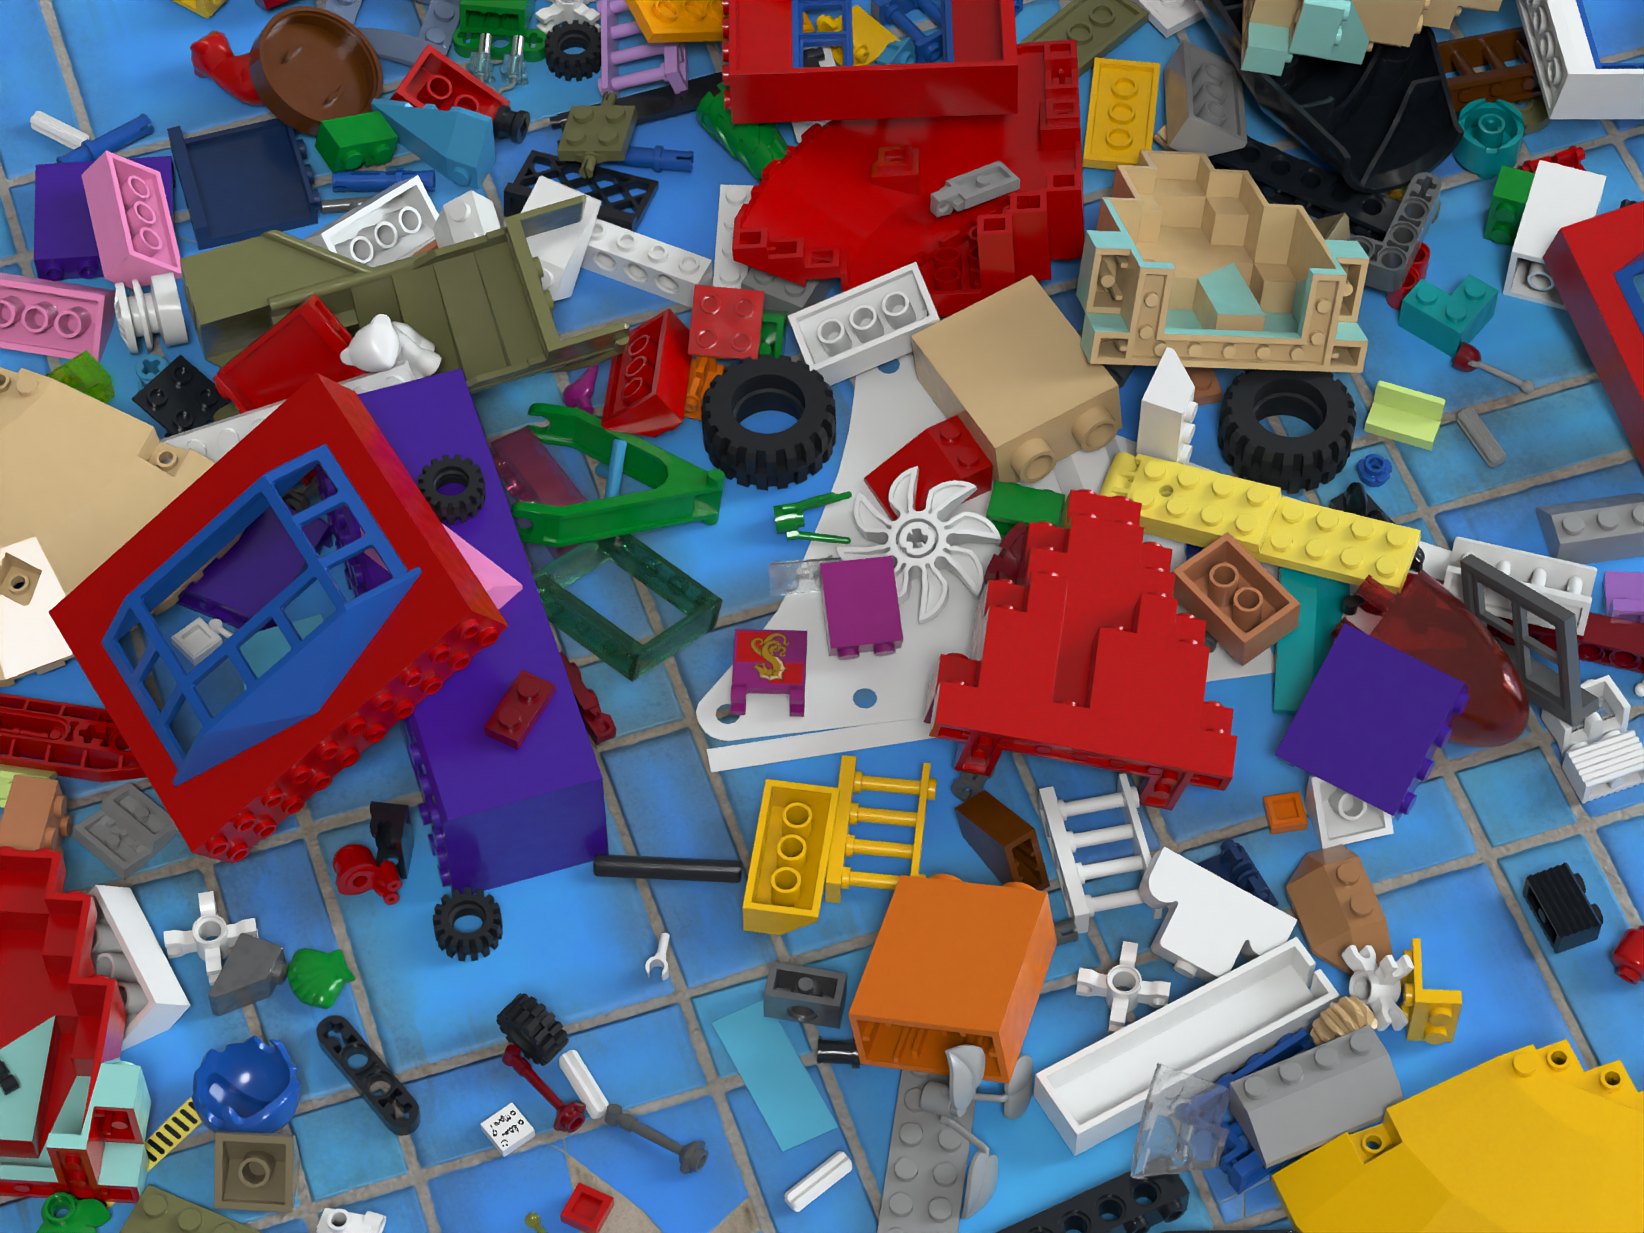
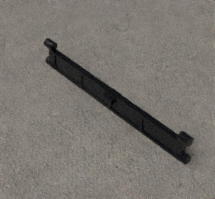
M822 47L803 50L804 67H820L818 61L825 60ZM722 72L688 80V90L681 91L678 94H675L672 86L668 85L618 98L615 105L636 106L638 112L636 125L695 110L709 91L714 97L721 92L716 85L723 82ZM570 111L549 117L552 130L561 128L563 133Z

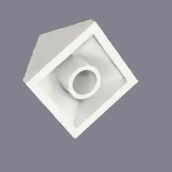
M1314 775L1309 776L1304 805L1322 849L1394 833L1390 814Z

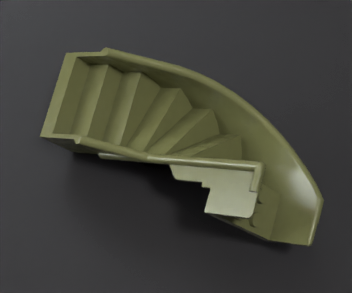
M586 195L505 217L503 228L486 232V235L376 267L362 264L279 230H271L257 237L179 259L185 298L205 361L219 368L224 366L314 292L352 337L362 327L370 324L378 314L387 315L391 322L408 324L420 335L430 340L435 345L434 352L442 358L438 369L432 375L461 368L470 395L542 373L573 371L600 364L626 351L630 327L627 323L622 322L565 340H559L553 322L552 311L555 310L554 302L550 291H543L541 278L544 277L542 265L538 256L532 258L526 238L580 222L583 218Z

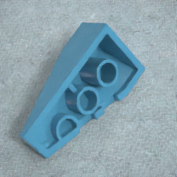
M374 98L371 102L372 112L380 110L397 134V142L448 180L454 181L461 186H469L479 190L496 163L491 117L462 107L452 106L449 111L438 110L435 104H425L423 108H415L405 101Z

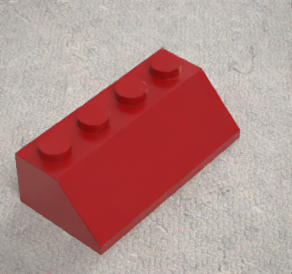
M670 309L632 329L629 332L626 351L612 358L601 426L605 430L656 437L665 431L676 429L683 422L692 356L687 354L690 330Z

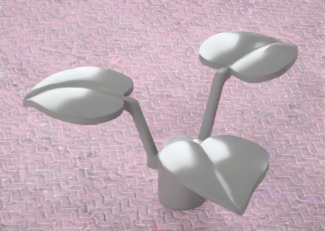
M974 1045L956 1046L945 1050L950 1071L949 1085L929 1081L923 1089L921 1095L922 1110L940 1115L941 1124L950 1126L979 1149V1152H976L969 1167L963 1213L960 1218H970L981 1210L992 1197L998 1178V1158L994 1154H989V1147L953 1119L956 1116L961 1117L964 1115L971 1100L1005 1102V1118L1015 1120L1021 1117L1027 1110L1033 1093V1060L1028 1055H1019L1010 1083H1004L1005 1093L1000 1095L975 1093V1088L982 1082L985 1072L986 1060L983 1049Z

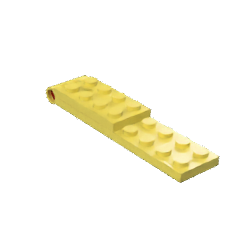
M1126 452L1115 454L1098 494L1107 497L1125 496L1133 502L1142 503L1139 526L1144 527V533L1206 548L1228 532L1257 561L1400 596L1421 539V530L1282 497L1281 488L1138 453L1136 457Z

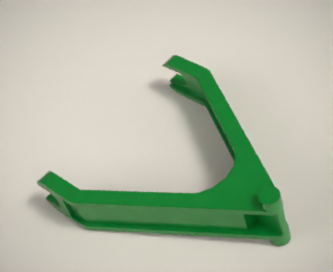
M534 403L529 407L528 415L545 417L551 423L546 427L526 425V437L531 441L572 447L609 465L613 440H626L627 446L622 473L653 489L562 507L531 502H516L510 510L512 517L526 518L533 523L529 528L516 527L521 542L563 547L696 521H702L706 525H715L718 522L725 473L723 471L712 469L707 472L633 434L605 430L601 426L602 419L579 408L546 403Z

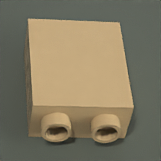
M1033 275L911 335L917 379L947 419L956 415L960 418L992 463V480L994 483L995 481L1005 483H1017L1021 480L1025 483L1039 481L1053 470L1056 462L1081 449L1086 451L1099 450L1109 444L1116 436L1118 430L1122 429L1119 385L1102 364H1089L1080 346L1081 336Z

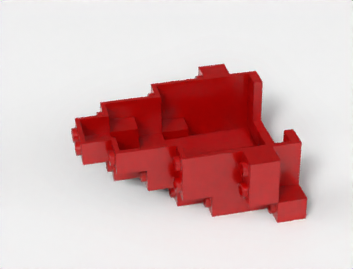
M1088 489L1070 490L1064 504L1061 528L1046 521L1029 523L1023 536L1017 585L1008 579L988 581L976 610L970 659L960 653L941 654L928 686L923 722L931 724L930 737L958 742L954 770L990 777L1002 751L1005 750L1145 776L1137 790L1140 805L1171 811L1187 785L1220 791L1226 790L1233 778L1237 736L1231 735L1234 709L1223 707L1221 703L1216 701H1204L1210 647L1204 646L1207 621L1197 619L1194 615L1188 613L1177 614L1178 599L1173 598L1175 574L1170 573L1173 549L1162 547L1161 544L1156 542L1142 543L1144 527L1139 526L1142 503L1133 502L1125 496L1107 497L1097 495L1094 491Z

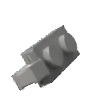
M1001 161L994 162L946 180L944 187L930 195L929 210L936 217L949 215L954 209L956 211L965 210L1018 190L1020 188V179Z

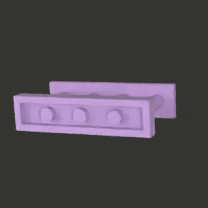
M625 0L597 1V11L600 13L602 74V77L598 78V88L602 97L606 91H608V94L612 91L617 95L618 99L619 90L660 80L669 82L675 94L688 90L687 42L648 43L618 50V38L639 34L642 31L636 21L618 25V13L630 10ZM660 54L664 55V62L660 64V67L619 76V64Z

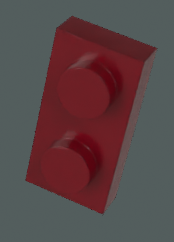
M521 670L485 724V735L518 750L556 693L555 684Z

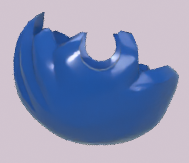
M252 1036L244 1043L228 1044L223 1052H217L214 1049L206 1052L200 1067L194 1074L192 1101L200 1120L208 1129L214 1133L216 1131L273 1134L282 1129L292 1119L299 1104L301 1084L295 1077L298 1067L291 1063L287 1049L282 1041L271 1039L269 1041L274 1047H270L257 1036Z

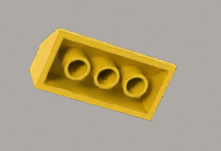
M771 779L765 780L742 907L743 931L783 935L818 921L840 788Z

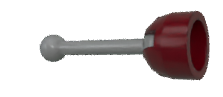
M1463 342L1452 364V367L1464 372H1472L1477 368L1483 369L1521 387V390L1526 394L1533 392L1535 388L1531 380L1523 381L1482 362L1479 350L1466 342Z

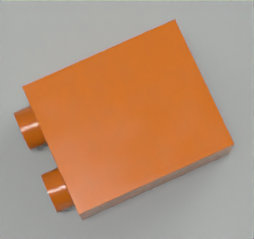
M934 874L929 878L900 875L848 1013L860 1064L950 1076L945 1050L960 1045H974L982 1048L985 1053L986 1063L982 1080L1010 1083L1057 945L1048 892L1036 890L1032 886L1021 882H1008L1002 886L963 882L949 874Z

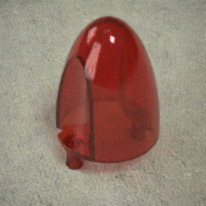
M1423 569L1401 594L1397 592L1396 595L1369 574L1355 594L1382 612L1381 617L1383 618L1371 632L1370 636L1464 682L1469 688L1466 694L1470 698L1465 710L1460 716L1455 714L1449 725L1452 733L1448 742L1472 747H1496L1518 739L1528 725L1530 713L1528 695L1524 683L1510 657L1482 621L1461 600ZM1344 616L1331 633V636L1337 638L1344 623L1360 631L1362 630Z

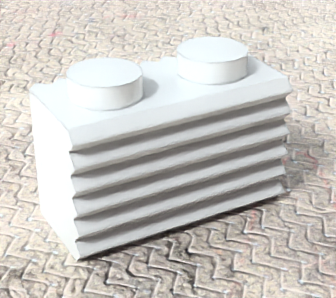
M1633 729L1624 733L1618 730L1611 731L1604 735L1600 741L1591 744L1579 742L1571 746L1565 754L1562 769L1581 803L1585 804L1588 801L1599 799L1601 796L1605 797L1608 794L1611 795L1614 792L1644 783V747Z

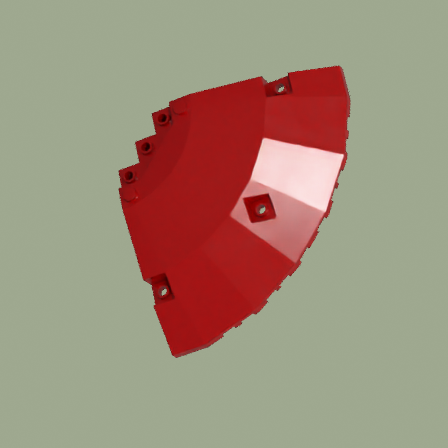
M1077 39L1027 42L1017 45L1018 114L832 120L822 127L820 124L815 123L801 135L802 142L796 147L790 145L786 148V156L781 161L774 159L763 169L760 184L758 186L754 185L750 191L751 199L749 203L742 205L734 219L733 261L802 286H806L807 279L827 280L830 278H840L842 293L916 262L939 316L946 317L1030 275H1033L1037 282L1052 280L1051 260L1082 258L1085 242ZM1001 161L1020 179V188L1018 190L965 210L956 211L954 209L951 214L936 217L929 210L930 195L944 187L946 180L994 162Z

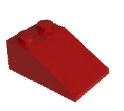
M429 44L389 99L408 102L415 108H423L425 104H435L438 110L449 111L452 106L462 107L491 117L492 123L501 105L508 106L510 103L509 100Z
M956 415L925 429L864 477V482L890 520L896 521L898 517L891 509L888 497L891 485L904 471L916 466L919 468L915 508L916 511H923L926 508L929 490L946 481H965L977 487V490L962 503L990 491L992 488L993 465Z

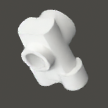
M325 1208L318 1223L316 1233H382L386 1223V1216L367 1211L363 1215L348 1212L344 1209Z

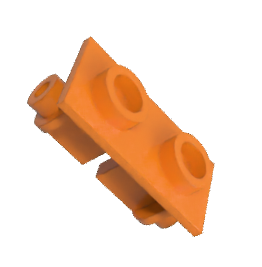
M697 356L696 359H692L683 417L702 421L701 407L703 406L702 399L704 393L710 388V382L718 374L723 376V369L726 368L724 365L717 364L716 358Z

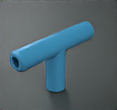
M614 439L609 465L599 463L595 468L597 476L607 479L604 498L619 496L627 446L626 440Z

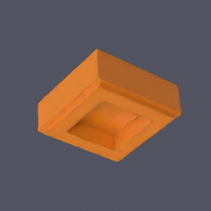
M1300 791L1263 797L1262 805L1270 835L1307 830L1308 821Z

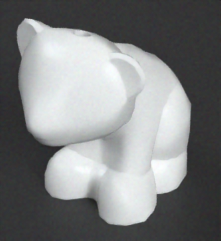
M378 314L370 324L362 327L355 334L349 346L340 354V359L344 364L356 366L367 372L387 371L395 364L408 360L415 380L431 376L435 373L442 358L434 352L435 345L430 340L420 335L408 324L391 322L390 318L384 314Z

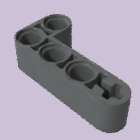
M1422 172L1412 178L1383 242L1360 235L1352 236L1346 240L1358 241L1369 257L1364 285L1386 292H1393L1400 289L1404 284L1437 212L1442 183L1436 175Z

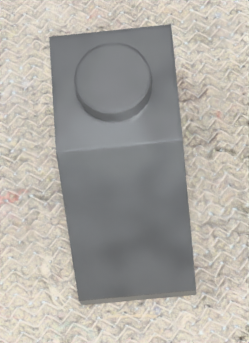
M241 933L208 994L212 1013L222 1016L271 997L276 985H281L287 976L289 965L286 963L283 947Z

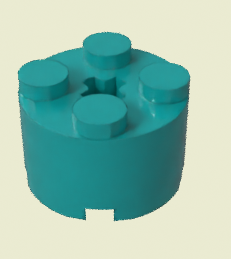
M1485 98L1474 100L1461 110L1458 123L1464 130V134L1452 154L1464 168L1476 173L1481 179L1490 180L1495 175H1499L1502 165L1511 168L1516 165L1521 152L1525 128L1523 115L1514 105L1499 99L1496 100V103L1485 102Z

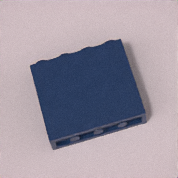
M278 118L186 139L183 138L180 126L167 128L173 159L199 250L247 240L271 230L283 232L318 224L316 210L322 209L318 189L311 190L310 184L315 183L310 164L304 165L302 159H307L303 139L296 140L295 136L300 134V131L293 129Z

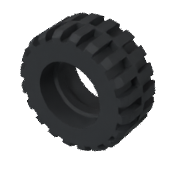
M761 354L760 358L753 360L751 356L741 359L739 365L731 364L723 369V376L720 374L715 376L710 382V388L704 393L701 417L705 451L709 454V460L717 469L720 468L725 473L726 478L730 480L736 478L737 484L748 488L750 484L756 485L758 490H768V487L777 486L778 490L788 488L789 483L795 482L796 485L807 480L809 473L813 476L823 468L822 462L826 463L833 453L832 447L836 443V409L832 389L828 383L824 382V377L817 370L813 369L810 371L809 365L800 360L793 362L791 357L780 355L779 358H771L770 354ZM771 410L787 413L798 420L792 427L771 434L753 432L740 425L745 418L752 414Z
M1247 369L1246 374L1244 372L1240 373L1233 379L1232 385L1227 388L1221 408L1218 443L1219 448L1223 451L1222 456L1229 466L1233 465V472L1240 478L1247 477L1250 481L1279 487L1281 490H1286L1287 494H1297L1300 489H1306L1308 492L1319 488L1320 482L1323 485L1329 483L1335 478V474L1343 470L1347 458L1350 457L1356 426L1355 403L1352 396L1346 393V386L1339 379L1333 380L1334 375L1331 372ZM1288 415L1307 422L1315 431L1300 437H1285L1265 429L1259 421L1270 416Z

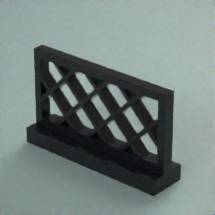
M531 150L513 183L508 182L504 189V216L509 217L521 213L533 188L526 186L536 184L539 176L549 179L557 177L560 184L574 190L589 185L592 191L584 194L602 201L597 219L636 232L658 191L659 181L595 166L593 176L589 179L587 176L586 179L579 177L568 180L565 175L569 173L579 174L582 163L577 161H560L558 156ZM537 163L549 166L551 169L537 173L533 167ZM605 180L613 182L614 185L600 189L597 182ZM638 188L646 190V192L632 197L629 190ZM621 193L624 198L623 200L610 203L607 197ZM631 207V209L633 210L634 213H630V212H626V211H622V210Z

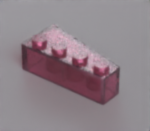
M529 426L490 442L493 452L492 459L498 476L503 478L512 497H515L517 502H531L559 507L588 502ZM597 540L563 547L546 546L562 573L601 556Z

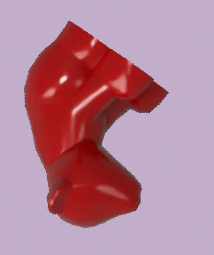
M211 31L208 35L191 44V61L196 76L212 78L221 88L243 103L254 106L265 105L258 96L250 77V53L234 56L227 37L224 33L218 31Z

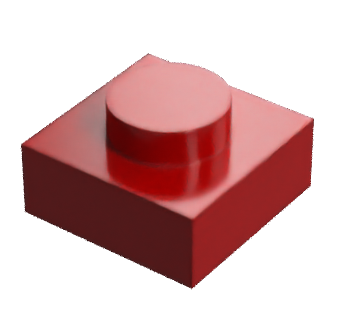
M578 1183L560 1214L561 1222L586 1233H599L614 1206V1198Z

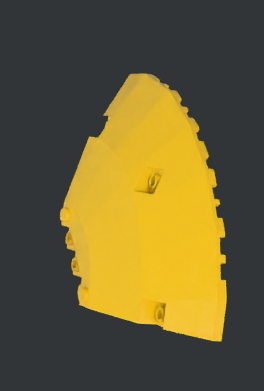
M1567 1039L1536 1049L1534 1044L1497 1056L1386 1108L1383 1123L1350 1135L1348 1131L1274 1173L1271 1176L1270 1183L1293 1230L1298 1233H1644V1090L1640 1092L1636 1090L1620 1059L1584 1072ZM1376 1142L1380 1148L1370 1149L1366 1143Z

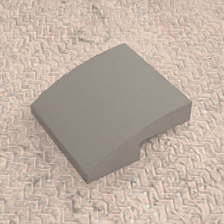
M129 782L103 798L101 810L75 825L72 837L124 880L162 850L179 830L167 812Z

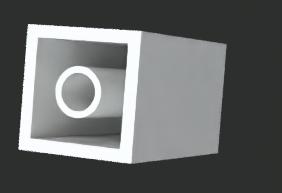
M1539 160L1511 252L1503 295L1567 310L1542 257L1560 228L1597 216L1607 176Z

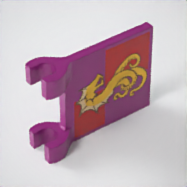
M735 629L731 715H746V694L758 693L789 694L790 716L804 717L807 631Z

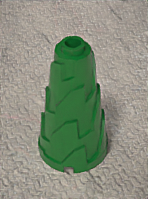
M723 82L716 85L721 91L718 95L714 97L709 91L701 100L696 110V118L715 140L720 142L735 159L741 161L753 176L761 182L763 169L774 159L781 161L786 156V148L789 146L777 129V122L732 124L731 110H725L724 90H729L730 86H723Z

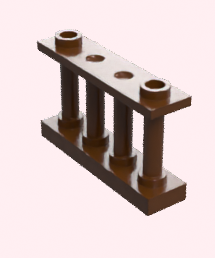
M1523 26L1437 42L1445 73L1458 71L1461 75L1447 78L1456 113L1461 112L1468 103L1477 99L1486 98L1485 102L1496 103L1497 99L1514 102L1543 96ZM1521 59L1524 64L1507 67L1504 63L1505 61ZM1490 65L1493 69L1478 73L1473 70L1474 67Z

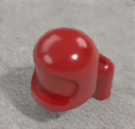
M359 843L344 845L335 853L332 866L337 874L336 887L341 894L357 895L373 889L379 896L383 897L387 905H393L398 902L399 894L397 890L401 888L402 882L392 861L385 859L380 866L377 865L371 850Z

